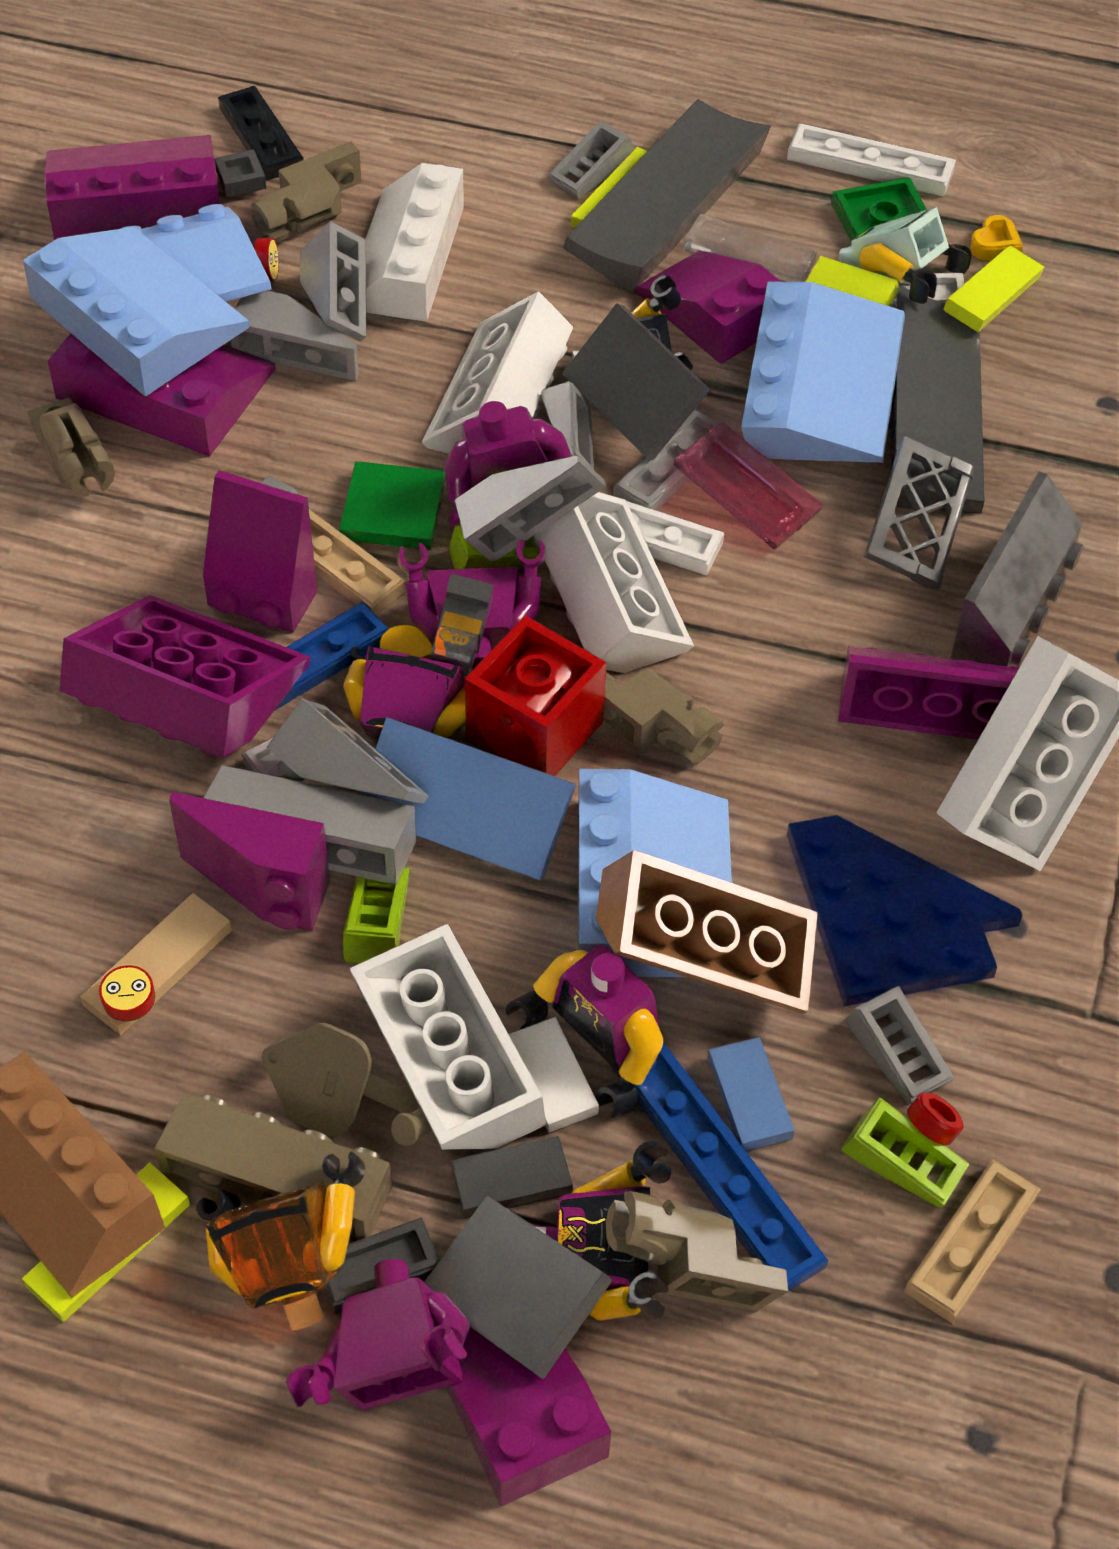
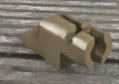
M351 141L278 170L280 189L263 196L259 201L251 205L255 212H259V214L252 216L260 236L262 238H274L277 243L289 238L288 230L300 234L306 231L309 226L342 213L340 191L362 183L359 149Z
M69 397L27 411L30 424L61 484L66 482L76 494L84 497L89 496L88 489L83 481L85 478L94 477L102 491H105L111 485L115 476L114 466L102 447L96 432L92 430L77 403L73 404Z
M647 668L637 672L621 686H618L614 678L606 672L604 718L601 725L639 755L658 740L664 747L682 755L692 764H697L713 753L720 744L723 735L718 730L724 726L723 721L704 707L692 709L694 699L691 696L683 694L660 675Z
M632 1191L624 1192L625 1202L614 1200L608 1209L606 1237L609 1246L614 1251L624 1252L650 1264L657 1265L658 1277L669 1287L668 1292L665 1294L757 1312L788 1292L786 1269L763 1265L760 1259L753 1257L737 1258L736 1232L731 1218L713 1211L685 1206L678 1201L670 1199L664 1202L662 1207L657 1197Z

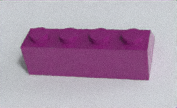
M848 646L842 676L838 722L978 740L1020 667H1007L976 663L971 660H953L929 657L923 654H906L882 651L876 648Z

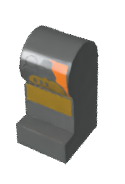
M450 574L446 599L430 660L460 666L464 676L470 674L476 652H479L493 603L494 584Z

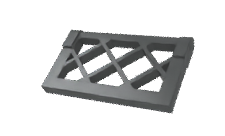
M905 436L900 441L864 557L911 578L910 580L930 589L940 588L943 572L969 486L973 479L975 467L954 456L945 455ZM911 458L921 462L926 473L909 479L907 469ZM945 473L957 479L951 498L939 476ZM930 479L941 501L924 508L913 485ZM901 489H904L914 512L897 518L894 511ZM944 507L947 515L941 535L938 536L927 514ZM918 517L929 541L912 547L901 523ZM889 528H892L903 551L896 553L883 547ZM932 546L935 555L930 568L921 564L915 553Z

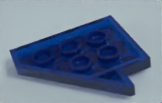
M838 815L788 824L786 835L811 910L818 912L817 927L844 1006L868 1002L897 986L900 987L904 995L995 977L998 967L985 933L1019 926L1023 916L1020 908Z

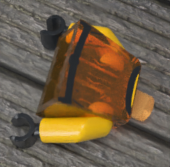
M352 1151L348 1155L349 1164L347 1169L340 1174L339 1158L334 1154H329L324 1158L322 1163L323 1172L333 1180L332 1185H329L327 1188L324 1181H319L242 1206L238 1196L219 1189L218 1207L215 1201L205 1197L199 1200L196 1205L198 1215L202 1219L210 1221L205 1229L211 1272L236 1294L243 1296L246 1304L253 1309L281 1301L291 1330L308 1327L324 1318L315 1291L325 1287L340 1272V1266L345 1261L353 1222L355 1190L352 1187L359 1184L365 1174L364 1162Z

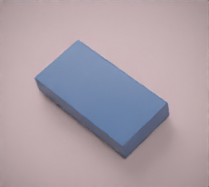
M760 1037L709 1049L707 1057L734 1135L743 1148L748 1151L792 1140L795 1130Z

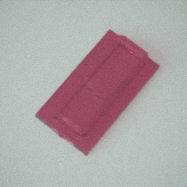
M720 422L674 459L673 465L774 550L795 532L801 530L802 526L822 510V503L724 422Z

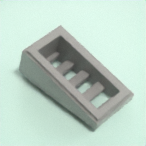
M600 120L547 175L549 181L574 197L581 198L606 180L634 151L631 137ZM595 157L598 161L595 163L591 159ZM585 166L589 170L585 173L579 168ZM573 174L579 178V181L575 183L568 179L567 176Z
M570 381L542 390V401L552 426L563 433L572 456L577 455L594 470L591 404Z
M899 986L856 1007L845 1018L856 1038L907 1104L912 1103L920 1093H931L955 1079ZM887 1015L892 1023L880 1029L876 1020ZM900 1032L905 1040L891 1047L886 1038ZM913 1049L918 1057L902 1065L897 1056ZM926 1066L932 1074L913 1084L908 1074Z

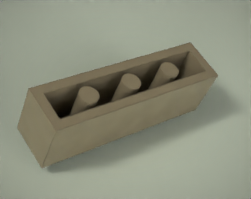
M183 1092L155 1147L162 1174L218 1193L219 1189L226 1190L235 1194L241 1202L247 1204L319 1181L323 1182L326 1193V1188L332 1185L333 1180L323 1172L322 1163L324 1158L329 1154H334L339 1158L340 1174L347 1169L349 1164L348 1155L352 1151L361 1158L365 1165L363 1179L359 1184L352 1187L355 1190V1199L349 1239L353 1241L371 1236L392 1189L390 1162L385 1161L378 1153L367 1148L358 1147L352 1150L334 1144L330 1138L314 1130L299 1132L282 1126L278 1120L265 1113L254 1112L250 1115L232 1109L225 1101L212 1095H203L200 1098Z

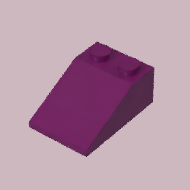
M699 250L636 286V293L644 300L647 298L652 300L655 298L651 293V285L654 280L662 275L670 276L676 284V290L681 295V302L676 309L665 310L662 308L660 313L666 314V318L718 363L722 364L757 343L768 281H782L761 264Z
M218 470L214 476L203 568L204 586L209 606L215 607L223 613H234L258 621L269 628L277 627L294 633L317 593L307 497Z
M172 792L169 802L180 857L261 920L271 922L276 927L286 930L300 928L313 931L330 883L324 823Z
M469 1329L463 1345L467 1356L459 1360L463 1381L445 1387L501 1507L609 1457L611 1430L584 1376L566 1349L561 1353L545 1378L541 1379L474 1329Z

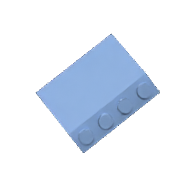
M213 204L200 208L198 210L199 214L183 218L181 215H170L160 218L155 226L143 229L140 226L123 227H135L225 302L271 290L270 280L239 217L229 207Z
M135 227L57 238L23 260L31 299L145 397L250 327L249 320Z
M768 281L741 425L749 458L883 463L905 320L904 311L813 282Z
M579 769L578 950H584L589 953L598 945H604L614 953L596 920L602 870L633 850L732 883L728 799L631 769ZM619 956L624 964L638 977H684Z

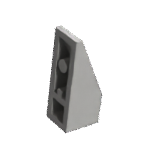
M329 221L300 250V283L324 324L361 342L366 337L365 239Z
M263 291L241 297L235 310L249 320L250 327L231 339L232 348L274 363L352 381L357 380L359 376L357 344L340 331L324 324L320 317L289 295Z
M577 455L492 474L455 499L464 540L491 562H495L516 548L521 539H524L525 542L604 489L606 484L605 480Z
M301 699L267 746L280 759L277 764L279 769L293 780L302 782L304 779H309L323 784L424 804L429 797L428 794L325 705Z

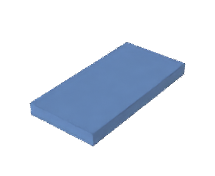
M386 717L375 749L428 794L429 797L424 804L361 791L359 795L414 806L416 836L537 880H543L576 784Z

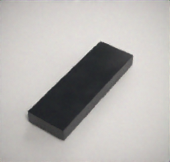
M256 86L218 97L219 109L246 150H255L267 181L278 178V170L304 160Z

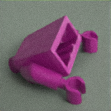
M499 401L485 403L479 410V417L466 420L462 424L463 439L455 442L444 464L449 503H454L455 508L449 516L452 532L455 525H458L460 522L455 499L490 475L572 457L563 433L542 419L533 420L527 407L518 406L507 409Z
M524 539L520 540L516 551L518 560L523 565V573L521 575H518V567L428 570L427 579H423L422 569L428 559L426 547L419 543L418 551L421 562L413 565L405 560L404 548L402 546L397 557V563L403 572L408 573L409 581L405 582V589L411 621L430 642L434 643L451 573L494 584L493 603L479 652H476L472 669H474L525 615L533 620L537 617L541 588V576H537V568L544 563L546 558L543 542L540 540V553L538 557L529 560L522 555Z
M399 1259L383 1260L374 1266L375 1289L350 1296L343 1303L341 1322L338 1323L320 1360L315 1365L309 1364L295 1369L287 1377L286 1384L296 1407H302L306 1400L312 1396L316 1404H327L331 1400L329 1391L334 1388V1390L362 1411L463 1381L459 1360L467 1356L463 1345L470 1329V1323L445 1293L434 1292L419 1278H409L407 1262Z

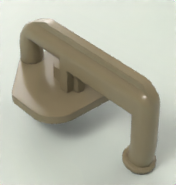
M319 1023L292 1036L277 1040L262 1052V1062L288 1117L300 1126L320 1132L327 1137L339 1136L353 1125L362 1096L365 1095L403 1112L395 1116L391 1126L392 1135L400 1145L411 1146L418 1138L431 1130L408 1083L371 1067L372 1059L368 1047L360 1038L327 1023Z

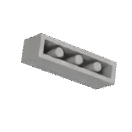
M221 765L204 796L206 799L324 823L329 870L397 885L416 843L414 806L395 801L378 799Z

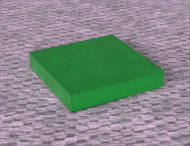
M910 178L832 191L831 204L851 243L853 239L871 227L927 210Z
M355 461L339 532L353 542L403 546L418 549V545L421 543L426 547V550H431L446 482L445 472Z

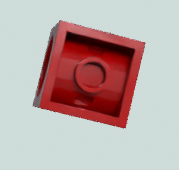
M525 615L465 678L466 739L493 755L556 776L603 723L607 662Z

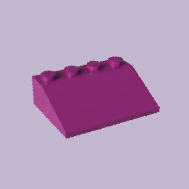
M211 135L47 151L44 173L46 202L54 240L61 237L121 229L127 226H140L143 229L157 225V221L166 216L181 215L183 218L199 214L198 210L202 207L220 204Z
M71 333L48 359L56 399L63 400L70 397L73 404L77 403L84 410L207 456H211L276 370L274 362L227 345H222L145 397Z
M149 595L63 638L59 691L77 698L84 705L99 707L117 714L123 721L139 723L156 730L167 739L180 740L200 748L206 755L225 758L254 738L301 674L308 668L310 656Z

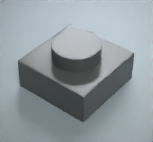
M255 150L214 158L216 173L226 197L267 189L265 174Z

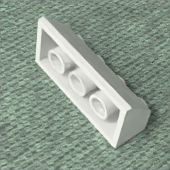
M421 163L383 189L365 239L366 313L427 322L464 208L463 169Z
M539 291L480 322L422 440V444L428 449L449 454L455 442L463 439L462 424L466 420L479 417L480 408L490 401L502 402L507 409L524 406L527 407L533 419L537 416L540 410L538 404L542 398L541 392L547 389L553 382L554 376L552 373L557 362L567 351L566 343L573 329V326Z
M598 492L534 535V542L540 550V540L545 546V562L550 571V579L561 595L566 607V615L574 625L583 649L607 662L606 670L627 673L686 653L694 647L625 499Z
M1038 636L939 807L937 814L964 835L1041 871L1119 738V680Z
M448 924L350 968L361 994L442 1150L497 1149L546 1125L543 1097Z

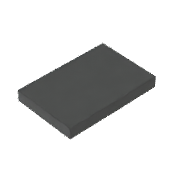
M618 303L615 304L562 373L646 458L651 460L657 457L710 391L626 307Z
M486 1195L424 1283L434 1292L445 1293L465 1315L472 1329L541 1379H544L608 1288L612 1279Z

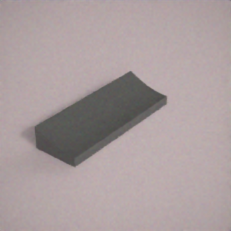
M697 99L566 237L563 248L633 294L636 291V286L642 284L760 154L771 125L733 117Z
M899 285L900 290L893 301V308L903 310L905 320L891 406V469L900 441L905 436L945 455L954 456L975 467V472L962 512L982 513L985 498L980 332H976L943 310L946 303L930 298L924 304L916 303L909 299L910 290ZM911 458L907 469L909 479L926 473L922 463ZM945 473L939 476L951 498L957 479ZM930 479L913 485L924 508L941 501ZM901 489L896 507L913 508L904 489Z

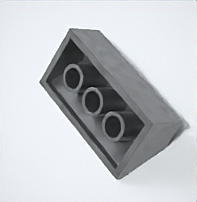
M1038 471L967 594L950 659L971 660L976 663L1011 667L1013 664L1020 667L1031 644V640L1027 639L1029 633L1038 634L1049 611L1045 604L1048 600L1056 602L1067 578V576L1063 575L1065 568L1074 570L1084 547L1083 544L1077 542L1082 522L1047 474Z

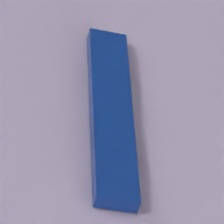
M663 1042L662 1049L642 1085H635L639 1095L638 1104L718 1213L733 1220L736 1237L748 1254L753 1258L760 1259L763 1265L786 1269L788 1291L792 1290L824 1270L828 1259ZM612 1067L618 1077L621 1078L619 1073Z

